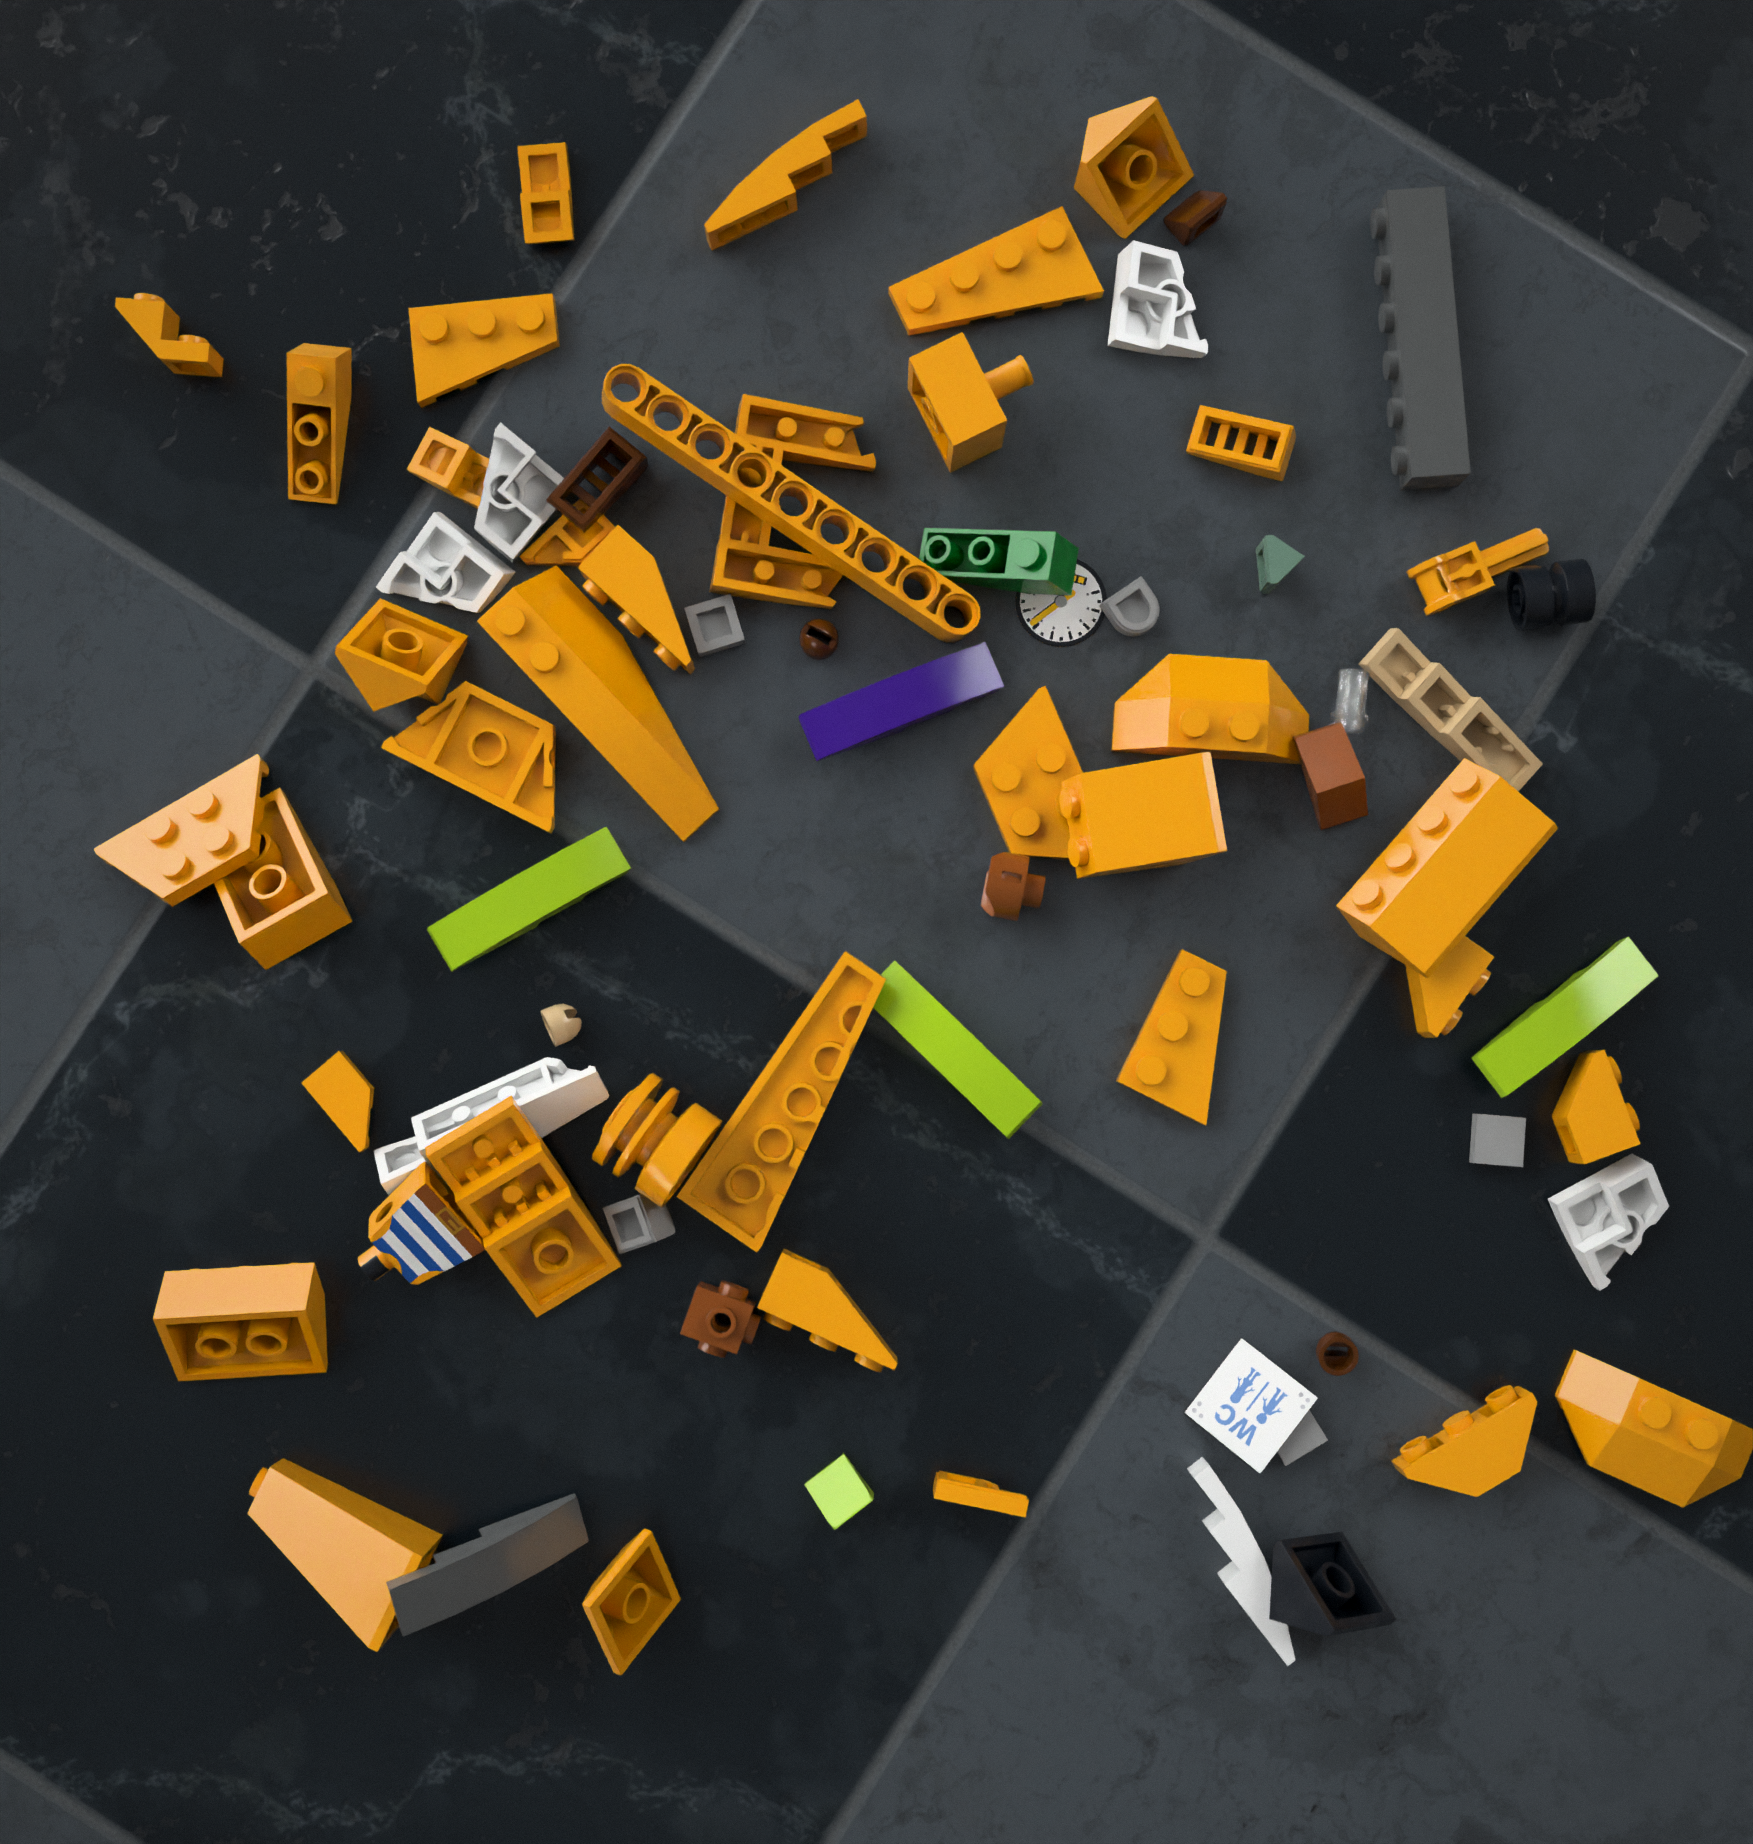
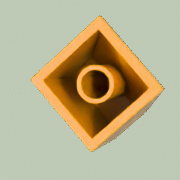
M1211 752L1085 772L1061 782L1060 809L1063 816L1067 818L1070 833L1067 852L1071 865L1076 869L1077 879L1184 865L1227 851Z

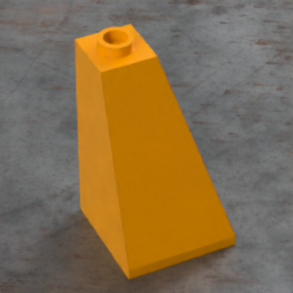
M284 1458L270 1466L269 1469L263 1467L249 1490V1495L254 1497V1501L248 1511V1515L368 1648L378 1652L399 1628L386 1582L429 1566L443 1534Z

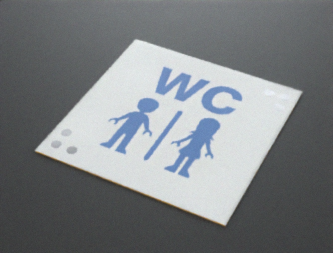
M1241 1338L1184 1413L1257 1472L1261 1473L1318 1397Z

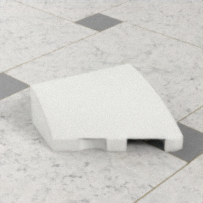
M1133 240L1118 254L1107 346L1174 357L1202 358L1208 353L1207 340H1199L1191 315L1196 310L1192 294L1184 286V270L1177 251Z
M501 422L495 428L488 468L486 469L484 487L474 529L513 563L556 511L554 507L547 503L546 499L564 478L536 455V451Z
M434 512L409 549L398 554L376 588L387 594H401L419 598L420 601L443 603L455 606L457 609L478 613L492 602L516 572L444 514Z
M1634 1154L1622 1158L1548 1198L1556 1220L1576 1259L1593 1287L1599 1291L1610 1284L1611 1280L1606 1275L1622 1254L1627 1252L1632 1255L1641 1244L1645 1230L1651 1225L1656 1224L1669 1207L1653 1165Z

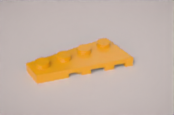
M1063 206L888 287V294L909 336L970 324L971 320L995 316V319L1012 316L1017 311L1042 307V309L1062 306L1063 302L1085 298V301L1102 298L1104 293Z

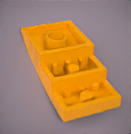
M512 1095L425 1147L427 1158L453 1191L455 1203L482 1237L484 1249L536 1318L621 1267L620 1260L591 1213Z

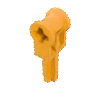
M1534 528L1481 551L1474 541L1426 560L1406 573L1409 579H1415L1427 605L1423 610L1427 617L1487 592L1495 586L1492 577L1545 556L1549 552V540L1540 528Z

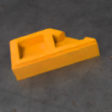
M581 499L573 505L583 514L590 508ZM603 514L584 533L562 515L519 557L526 565L579 566L615 526Z
M940 1470L935 1475L933 1485L934 1499L1026 1518L1029 1498L1024 1494L1000 1490L997 1484L984 1479Z

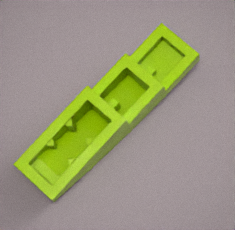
M604 827L470 901L429 926L427 931L451 972L536 928L540 922L578 903L585 895L627 874L631 867L608 828Z
M1630 937L1623 938L1614 943L1587 968L1574 973L1544 1000L1529 1007L1472 1057V1060L1500 1097L1503 1098L1586 1037L1659 975Z
M894 960L881 974L887 980L873 1008L1009 1139L1043 1103Z

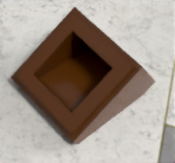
M1197 191L1166 215L1163 219L1164 224L1183 246H1188L1221 219L1228 198L1221 192Z

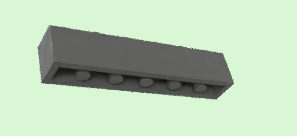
M1445 186L1386 190L1377 208L1372 209L1370 230L1372 238L1379 240L1380 256H1377L1375 259L1374 276L1376 285L1383 286L1384 303L1380 304L1378 321L1380 332L1387 333L1388 351H1385L1383 355V375L1386 381L1391 380L1392 398H1389L1387 403V422L1390 428H1395L1397 446H1393L1391 451V468L1394 476L1399 475L1400 490L1459 486L1471 474Z

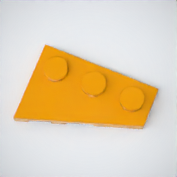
M552 293L408 308L417 403L421 408L436 402L437 397L457 388L463 390L477 384V379L502 368L508 370L560 347L556 303Z
M1183 949L1179 951L1116 1082L1202 1125L1207 1124L1226 970Z

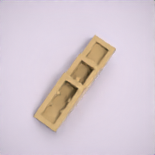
M1390 628L1360 661V667L1418 724L1460 761L1465 758L1501 776L1518 792L1543 765L1481 697L1470 696L1440 663L1430 662L1400 629Z

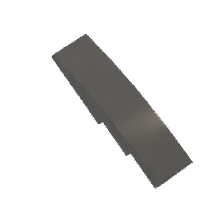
M575 1493L480 1528V1538L433 1555L435 1564L387 1581L386 1584L402 1636L409 1635L486 1601L550 1567L588 1543L589 1539Z

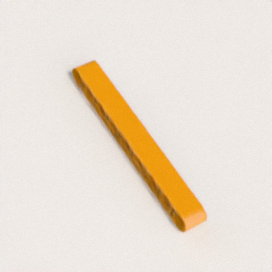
M619 364L607 372L603 382L602 405L605 411L620 424L935 638L946 643H954L963 639L978 625L981 618L980 607L977 600L971 594L642 369L632 364ZM618 384H628L637 391L638 397L630 402H622L613 395L611 389ZM661 412H669L678 418L680 426L675 430L665 431L656 425L653 417ZM703 440L715 442L721 450V456L716 459H706L697 452L696 444ZM744 468L756 470L762 478V485L756 488L744 486L740 482L737 472ZM785 496L797 498L802 504L803 514L799 516L785 514L781 510L779 499ZM825 524L838 526L844 535V542L841 544L828 543L822 537L821 526ZM870 551L879 554L884 562V571H869L862 562V553ZM914 579L923 586L924 599H910L903 590L904 580ZM953 606L963 613V628H954L946 622L944 618L945 607Z

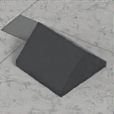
M1343 1532L1283 1539L1273 1546L1270 1620L1325 1636L1387 1626L1397 1620Z

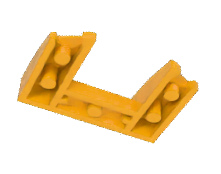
M747 394L742 395L735 434L779 464H782V460L872 472L876 467L874 453L861 456L853 432L854 429L864 425L863 417ZM744 468L737 472L738 478L744 486L756 488L762 485V478L756 470ZM726 496L709 592L723 595L731 594V596L782 604L832 609L836 601L828 597V595L843 574L813 554L769 546L772 526Z

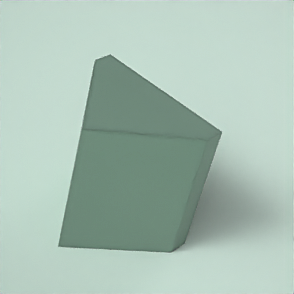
M1266 535L1256 547L1259 588L1262 594H1269L1305 557L1274 535Z

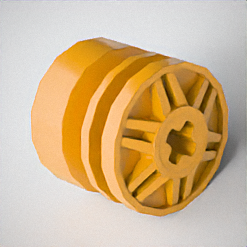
M651 1073L639 1086L629 1091L615 1108L602 1129L600 1141L593 1152L592 1159L603 1166L618 1150L621 1151L622 1154L612 1172L617 1177L622 1176L637 1162L643 1169L638 1177L635 1190L662 1208L674 1195L705 1152L720 1128L722 1120L697 1103L687 1108L678 1118L671 1112L680 1091L672 1087L658 1103L655 1102L654 1098L662 1086L663 1079Z

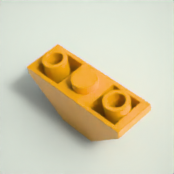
M1511 1385L1503 1386L1490 1393L1485 1398L1487 1404L1471 1414L1466 1410L1449 1417L1442 1424L1444 1430L1428 1439L1426 1436H1420L1404 1444L1400 1448L1401 1455L1391 1460L1395 1469L1407 1479L1478 1497L1521 1471L1537 1400L1532 1392L1520 1386L1514 1388Z

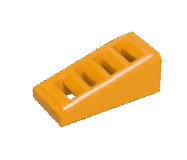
M1200 405L1186 452L1187 454L1258 476L1283 481L1295 444L1296 433L1292 425ZM1212 422L1221 424L1214 447L1206 445ZM1231 428L1239 430L1233 451L1225 449ZM1250 434L1258 436L1253 455L1245 454ZM1269 440L1277 442L1272 460L1264 458Z

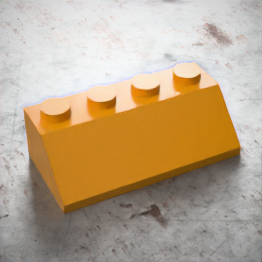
M1464 758L1346 893L1336 907L1359 937L1424 977L1429 978L1556 832L1558 827L1555 822L1501 776Z

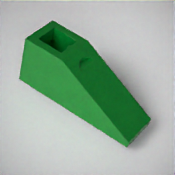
M924 528L919 560L956 583L1027 594L1071 596L1079 548L1059 533L1053 531Z

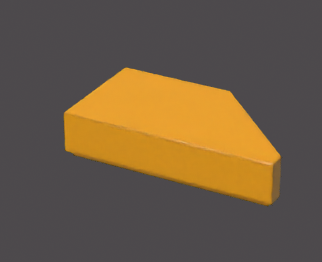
M338 1051L301 1083L358 1152H364L369 1147L370 1137H368L370 1111L373 1108L374 1087L344 1051Z

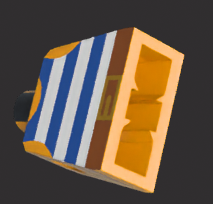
M424 1161L372 1212L369 1217L368 1237L374 1246L358 1256L357 1259L363 1272L373 1281L378 1280L395 1267L410 1284L419 1285L480 1254L485 1249L482 1237L455 1203L453 1191Z

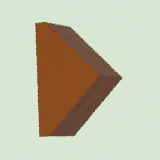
M1337 722L1294 736L1293 740L1319 828L1323 830L1367 816L1365 776L1343 724Z

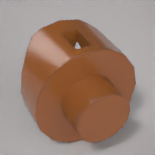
M1010 852L996 854L991 857L989 871L986 874L981 907L992 917L1017 921L1021 905L1040 909L1046 876L1028 873L1029 856Z

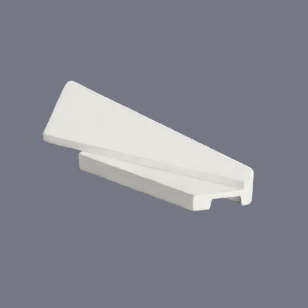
M546 1057L412 1117L415 1137L374 1150L381 1185L387 1194L390 1195L424 1161L447 1185L427 1158L425 1147L511 1095L539 1136L543 1138L609 1098L607 1088L594 1066H588L587 1069L579 1071L567 1068L560 1059Z

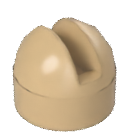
M563 1003L540 1011L545 1027L555 1047L572 1040L581 1029L582 1021L580 1018H573L577 1014V1010L572 1006Z

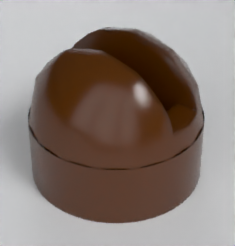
M813 619L807 622L801 629L799 637L803 652L810 658L817 660L830 657L836 651L839 642L835 626L825 619ZM814 629L829 637L831 641L828 646L818 639L807 635L809 630Z
M1334 1331L1326 1333L1318 1341L1316 1356L1321 1367L1327 1373L1341 1376L1348 1374L1356 1367L1359 1353L1349 1336ZM1329 1346L1347 1347V1352L1326 1349Z

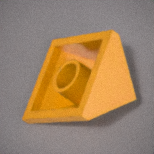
M1151 96L1088 119L1074 189L1124 239L1194 176L1158 98Z
M380 598L337 644L335 655L373 712L416 696L439 705L467 645L469 636Z
M645 1528L620 1550L592 1584L582 1603L613 1673L620 1676L681 1600L653 1532Z

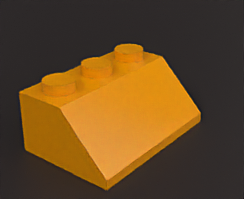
M315 1263L165 1271L153 1321L178 1381L327 1372L325 1293Z

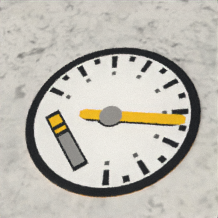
M1077 559L1071 596L1016 592L1015 606L1022 626L1033 638L1050 646L1067 647L1085 641L1099 628L1105 616L1099 606L1107 599V595L1099 575L1089 565Z

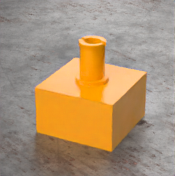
M961 332L909 357L908 390L950 473L1002 448L1007 418L997 400L1023 387L1030 386L1034 382L1031 371L1023 356L1019 355L1015 359L983 373L964 333Z

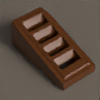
M609 426L549 495L546 501L585 533L649 466L647 457ZM610 453L626 465L621 471L605 459ZM597 466L614 479L609 485L592 472ZM584 479L602 493L597 499L579 486ZM571 492L590 507L584 514L565 499Z

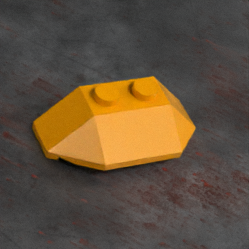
M1168 654L1114 703L1111 751L1170 756L1211 752V757L1214 759L1300 764L1293 737L1309 732V714L1267 660Z
M1576 1350L1572 1352L1555 1393V1397L1560 1408L1564 1411L1570 1429L1587 1465L1682 1508L1740 1479L1753 1450L1752 1428Z

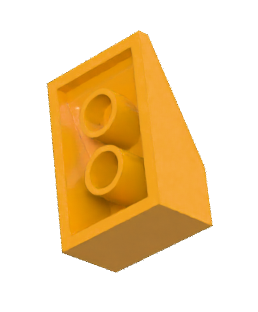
M281 788L262 797V800L265 802L263 820L259 825V834L261 835L259 857L214 883L239 944L265 970L352 922L335 882Z

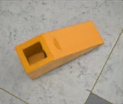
M303 343L286 353L288 499L337 504L352 397V348Z
M617 525L579 565L578 569L586 579L582 588L600 605L604 606L609 600L622 612L617 619L635 637L639 639L644 633L658 645L653 652L669 668L675 671L679 666H682L691 675L695 667L655 558L624 529Z
M784 1248L757 1306L758 1309L766 1312L763 1319L787 1331H790L793 1325L811 1332L809 1340L827 1350L836 1352L838 1345L857 1353L854 1361L873 1371L881 1372L884 1366L895 1371L898 1364L897 1356L829 1268Z

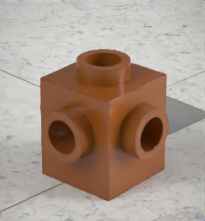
M721 1280L719 1287L701 1281L696 1287L680 1334L698 1340L697 1348L708 1354L722 1358L726 1357L728 1351L737 1354L742 1342L749 1345L753 1342L761 1320V1316L753 1314L757 1301L747 1298L749 1290L740 1285ZM716 1314H727L731 1324L723 1325L719 1323Z

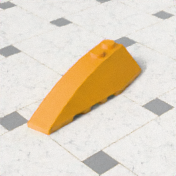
M557 565L513 587L477 620L494 641L683 842L720 810L623 635Z

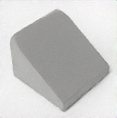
M642 1194L603 1207L619 1254L657 1242L675 1233V1226L667 1204L661 1208Z

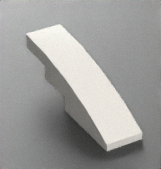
M1201 1457L1188 1467L1187 1470L1217 1507L1202 1522L1232 1560L1217 1574L1285 1664L1289 1666L1296 1659L1287 1624L1269 1619L1272 1576L1265 1557L1240 1509L1213 1469Z

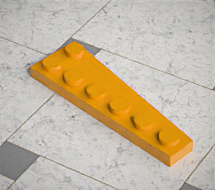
M847 951L838 960L676 1196L756 1253L766 1239L887 980Z

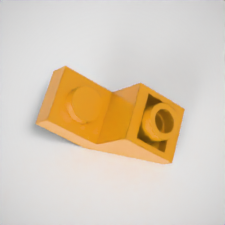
M137 293L134 295V299L116 297V309L155 355L174 374L222 377L224 358L205 338L194 335H180L178 337L180 317L163 298L148 293Z

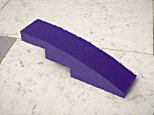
M983 642L846 694L800 714L798 718L816 761H820L900 733L908 726L948 713L956 706L996 693L1004 687V684L987 644Z

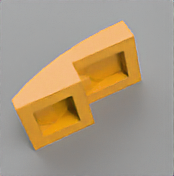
M562 142L517 146L522 187L520 200L525 244L574 241L568 145Z
M429 427L407 470L438 489L478 509L489 458L476 453L469 445Z

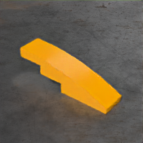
M859 99L809 126L774 151L733 189L704 224L707 242L712 251L798 210L796 190L832 174L831 153L867 136V115Z

